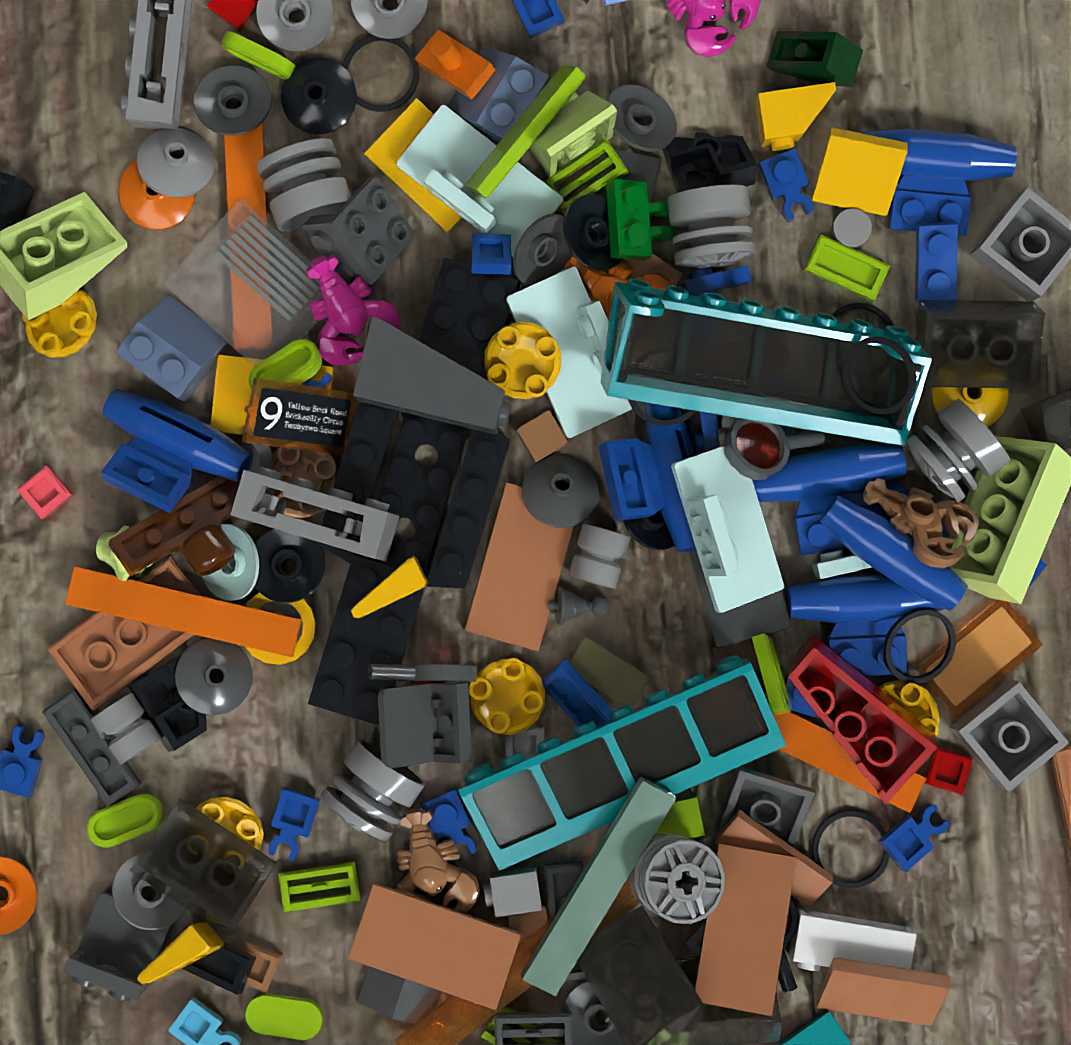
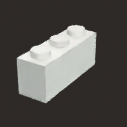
M797 908L798 924L796 932L790 940L788 952L792 960L798 962L797 967L810 971H820L821 966L830 967L833 958H842L911 969L917 934L910 927Z

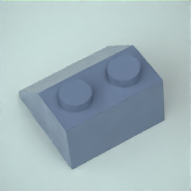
M483 46L478 55L489 61L496 71L473 100L456 91L447 107L490 141L498 145L547 85L549 76L517 56Z
M168 295L137 322L115 353L176 398L187 402L216 363L218 355L224 352L231 340Z

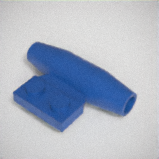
M909 128L861 132L862 134L908 143V152L900 174L902 176L897 183L890 205L887 229L916 231V223L955 221L958 224V235L966 236L971 197L965 181L1012 177L1016 166L1017 151L1015 146L971 134Z
M115 389L105 402L103 408L104 417L135 439L126 444L122 443L101 471L103 481L168 513L172 512L191 485L192 468L240 482L243 470L249 471L253 460V455L215 427L162 401Z
M644 402L645 414L652 418L671 420L682 415L679 408ZM645 421L646 443L640 441L639 438L606 441L598 445L614 521L645 518L656 514L660 510L677 552L682 553L696 550L671 468L673 463L695 456L692 438L685 421L671 426L654 425Z
M849 445L790 456L786 465L773 477L752 481L759 502L799 501L793 519L798 552L801 556L847 548L820 522L828 506L837 496H840L872 511V505H868L863 501L864 497H862L863 493L861 490L865 489L870 481L875 482L877 478L888 481L905 475L906 460L901 445ZM773 462V463H771V464H768V465H765V466H762V467H759V468H762V469L770 468V467H772L776 462Z
M894 479L889 480L885 484L887 489L903 493L907 496L910 491ZM837 496L822 515L820 522L854 555L906 591L948 611H951L959 603L968 585L949 567H930L920 562L913 553V537L908 533L902 534L894 525H891V517L885 513V510L881 508L878 502L873 505L872 511L840 496ZM942 523V537L947 538L949 533Z
M883 574L831 577L787 587L786 605L789 618L834 623L827 637V647L863 676L892 674L885 664L883 647L889 629L902 615L920 608L936 611L944 610V608L906 591ZM900 628L892 642L891 658L897 671L901 674H907L906 635L902 628Z

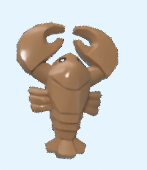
M877 478L875 482L870 481L866 485L862 495L864 497L863 501L868 505L878 502L881 508L885 510V513L891 517V525H894L902 534L908 533L913 537V553L920 562L930 567L946 568L958 562L963 557L964 546L974 539L979 526L977 514L968 505L961 502L957 503L955 500L934 503L931 500L933 497L931 493L916 487H912L907 496L903 493L887 489L885 480ZM942 523L949 535L955 540L959 537L960 530L963 532V542L959 547L952 550L954 541L942 537Z
M421 807L408 810L407 815L401 816L400 825L410 828V850L399 849L397 851V863L399 864L398 869L400 871L409 869L410 872L396 885L395 890L432 902L424 893L436 896L444 888L447 881L452 882L443 898L442 906H448L450 901L455 899L457 905L450 909L462 913L468 912L477 903L480 888L477 877L467 869L447 863V860L459 859L460 854L452 839H447L438 844L432 829L427 824L434 817L431 810L424 811Z

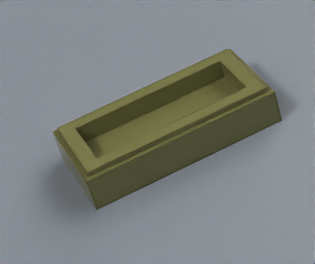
M586 636L569 661L571 666L589 685L623 706L630 704L631 708L650 679V676Z

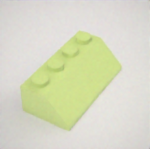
M995 436L1011 461L991 477L984 475L979 470L977 471L974 479L978 487L973 491L969 490L964 504L968 505L977 514L979 526L974 539L964 546L963 557L949 568L968 585L970 590L989 598L1022 604L1071 486V457L1056 443ZM961 530L956 540L951 536L949 537V539L954 541L952 550L959 547L963 542L964 534Z

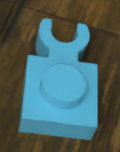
M194 996L168 1030V1032L186 1045H221L223 1042L240 1045L242 1041L236 1033L232 1031L222 1032L218 1029L224 1018Z

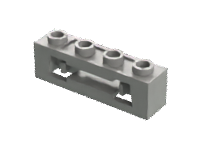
M135 0L138 1L137 15L131 16L129 25L130 38L134 39L133 53L127 54L125 62V73L127 77H130L128 92H123L121 111L123 115H126V120L133 127L177 130L180 125L193 0H175L174 10L173 0H158L157 3L156 0ZM155 9L158 10L159 16L167 17L161 77L166 80L165 88L161 86L160 82H152L158 21L154 17Z
M259 466L257 473L243 470L230 515L370 558L387 561L400 517L388 513L389 504L367 498L365 505L351 502L352 493L331 487L329 495L315 491L317 483L298 477L294 478L293 484L280 481L281 472ZM275 489L283 491L282 496L352 517L354 513L364 515L363 522L347 518L342 532L289 515L277 513L276 517L265 514L268 508L284 513L288 500L274 496ZM348 533L361 536L360 542L347 539Z

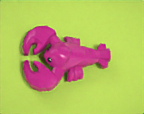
M668 0L666 2L667 8L670 9L671 14L678 21L682 18L684 12L688 11L684 31L685 42L695 55L707 58L717 56L732 46L736 39L734 34H731L722 41H717L715 38L719 33L725 34L728 28L723 26H702L703 21H713L723 17L725 0ZM730 0L729 9L733 22L739 19L738 12L741 8L745 11L743 20L738 26L740 29L744 30L752 24L758 13L760 0Z
M322 255L311 261V266L306 268L308 278L319 279V286L323 299L314 300L309 303L311 313L314 315L313 319L321 321L328 317L327 322L317 336L316 346L325 361L337 366H346L362 359L364 351L360 349L346 352L348 348L357 349L361 345L350 337L338 335L340 332L351 336H360L365 328L368 317H371V319L372 317L380 318L399 329L400 316L393 304L382 300H362V298L372 292V288L368 287L369 285L361 276H358L348 285L345 279L338 272L334 271L339 263L338 259L334 255L329 257ZM370 319V321H369V323H368L367 335H368V331H369L371 319Z

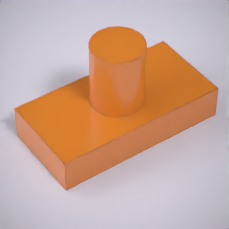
M439 29L414 58L420 67L473 100L496 71L489 61Z

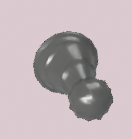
M561 587L556 589L555 602H548V610H555V619L558 625L581 614L590 612V610L596 616H604L610 608V602L605 596L597 595L589 601L570 591L563 590Z

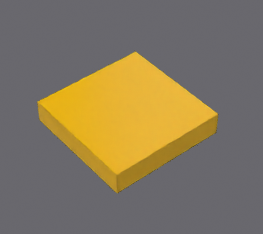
M831 127L812 192V201L849 209L855 208L863 212L887 216L908 152V143Z

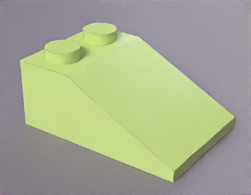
M588 90L580 96L575 92L529 147L530 152L548 178L606 138L609 140L613 137L617 110L613 104Z
M82 192L0 231V286L27 320H30L64 303L127 248V242L85 192Z

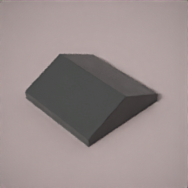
M740 767L729 787L717 827V833L741 810L794 847L814 797L815 789Z
M369 966L357 1002L391 1019L430 1027L442 991Z

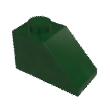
M777 31L766 67L772 71L816 84L835 82L836 86L853 87L863 49L838 32Z

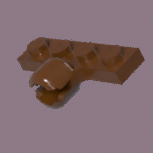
M218 476L182 497L171 513L161 509L111 538L109 546L130 576L169 553L176 551L183 554L197 575L207 576L215 573L227 565L235 553V546L223 531L221 523L232 517L230 514L240 482Z

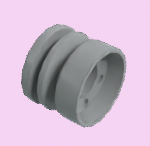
M320 138L294 143L265 156L257 163L258 175L262 179H266L262 184L264 191L275 194L282 193L269 204L279 231L304 229L302 225L311 216L336 214L352 197L345 178L330 177L339 171L342 166L340 160L337 157H333L337 151L331 139Z
M744 185L708 186L686 190L668 197L670 225L688 228V232L675 236L672 239L673 246L688 248L674 254L675 265L703 269L716 268L734 264L739 260L747 259L756 254L755 243L740 241L752 237L754 234L753 228L735 225L734 221L747 217L751 213L748 187Z
M959 398L937 415L945 430L943 434L939 435L927 425L921 428L923 435L930 443L928 446H925L915 435L906 440L915 463L936 489L941 490L957 503L965 498L963 491L956 483L959 479L972 491L978 487L970 470L976 467L984 475L991 477L1011 461L991 431Z
M359 739L344 760L349 770L355 774L354 778L336 773L331 780L340 790L327 786L321 794V798L344 822L356 830L380 840L388 841L393 833V829L385 821L399 825L402 820L401 815L391 804L394 801L411 807L424 788L425 783L406 766L398 768L386 767L381 762V750Z
M660 833L652 837L630 873L628 883L632 895L644 908L673 923L692 924L705 919L718 907L724 893L725 873L720 859L709 847L677 833ZM683 873L687 875V880L681 882L680 888L675 884L677 880L682 879Z

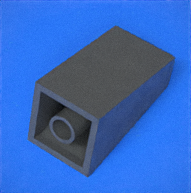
M372 317L353 393L357 400L497 435L499 426L506 428L511 410V402L505 400V390L382 319Z

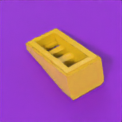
M413 556L411 559H407L360 600L351 610L353 617L357 619L362 618L426 587L428 581L417 558Z
M207 922L190 925L138 975L137 980L141 985L161 980L218 950L224 943Z

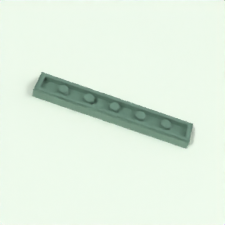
M640 776L520 974L522 980L554 996L557 995L676 800L673 793Z

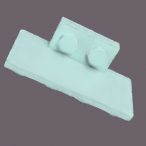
M441 105L397 161V167L481 233L511 234V256L514 258L516 246L525 230L542 216L554 214L562 204L563 197L518 162L489 198L473 194L465 184L497 145L447 106Z
M570 267L506 297L507 305L515 323H535L547 329L558 343L562 355L561 371L554 385L546 393L567 438H572L632 410L628 399L607 396L600 383L609 321L600 301L590 300L576 267ZM623 357L622 365H627Z
M737 441V447L742 457L745 458L742 445ZM724 445L673 463L671 465L672 472L715 611L723 613L782 590L784 583L753 481L741 475L731 466L725 454Z

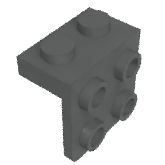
M378 177L368 178L336 214L311 216L302 225L311 238L312 245L321 255L326 257L334 255L338 259L339 263L334 271L338 272L348 285L358 276H361L368 285L374 284L413 239L411 227Z
M428 683L384 688L379 691L378 709L381 762L386 767L398 768L431 762L459 764L472 762L468 683Z
M102 893L96 900L78 950L68 958L63 972L73 976L72 980L79 985L85 987L97 985L108 989V994L118 1000H137L148 985V983L141 985L137 980L138 975L159 956L170 925L158 930L137 928L128 923L119 914L114 905L112 894Z

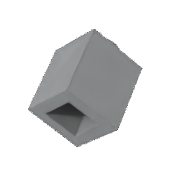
M536 866L491 872L490 883L484 884L486 906H494L495 917L542 910Z

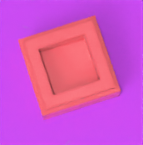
M45 465L17 489L41 519L47 518L74 495L49 465Z

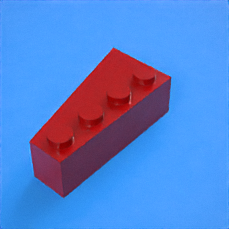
M815 636L789 664L788 677L818 717L822 718L831 730L833 737L841 747H844L856 763V767L876 789L878 796L886 805L938 748L935 733Z

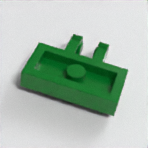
M612 179L606 183L611 258L645 261L652 257L651 241H669L676 236V228L650 227L649 218H668L669 212L668 204L661 202L648 204L647 182Z

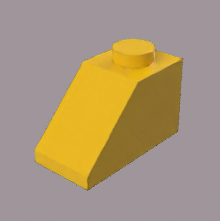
M835 82L758 93L754 105L761 147L771 146L772 151L793 148L795 146L794 142H799L836 91Z

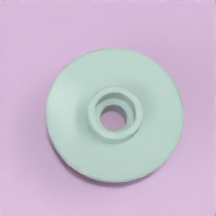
M221 524L223 531L235 546V553L227 565L215 573L202 576L208 589L216 597L226 601L240 600L252 591L257 582L259 556L252 538L244 529L234 524Z

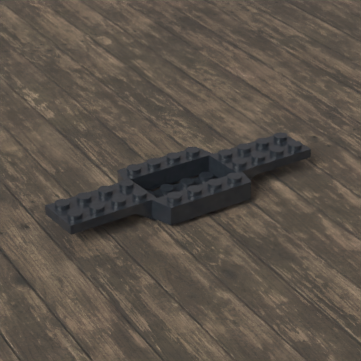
M444 257L419 341L488 380L484 367L485 350L491 337L506 325L510 311L506 297L516 292L518 280L501 274L471 273V265ZM359 401L333 486L335 489L352 493L351 502L365 505L367 498L373 500L400 411ZM400 412L403 422L379 502L390 505L388 513L400 516L399 519H410L415 525V534L406 541L399 540L394 535L387 561L316 542L319 546L348 562L350 567L308 701L309 705L379 726L378 693L381 689L395 687L397 680H370L368 678L369 664L402 665L426 587L462 589L467 587L511 442L510 439L498 432L495 435ZM471 436L429 571L427 565L466 438ZM423 445H431L437 451V461L431 467H422L415 459L417 449ZM326 509L322 526L343 532L347 518L363 522L364 515L354 513L352 517ZM348 533L347 539L360 542L361 536ZM413 556L417 558L428 581L426 587L362 618L357 619L353 617L351 610L360 600L407 559H411Z

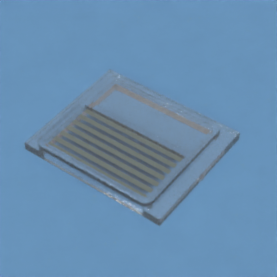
M241 198L163 282L169 290L254 366L290 342L306 337L309 330L318 322L313 319L314 315L311 313L309 303L314 300L323 299L319 279L308 278L306 268L311 266V260Z

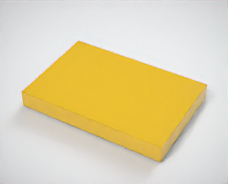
M416 98L371 145L364 155L437 225L449 234L463 218L397 167V161L434 115Z
M218 355L211 426L226 434L253 436L259 398L251 390L248 380L252 369L262 362L263 359ZM321 366L319 371L311 377L313 381H320L326 373L332 377L331 383L326 388L315 390L312 395L331 397L333 367Z

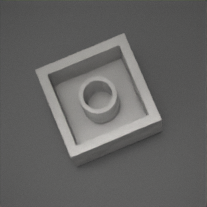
M1027 187L1016 195L969 256L1030 303L1044 294L1070 261L1071 221Z
M1007 679L949 727L996 786L1007 792L1013 790L1069 744L1068 740L1023 685L1011 679Z

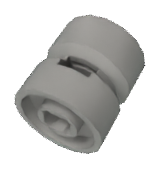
M583 524L577 543L582 552L573 556L568 576L616 589L621 573V567L616 562L618 559L625 557L630 537Z
M133 693L110 705L90 720L101 739H110L111 742L108 749L119 766L163 738L151 720H143L144 709Z

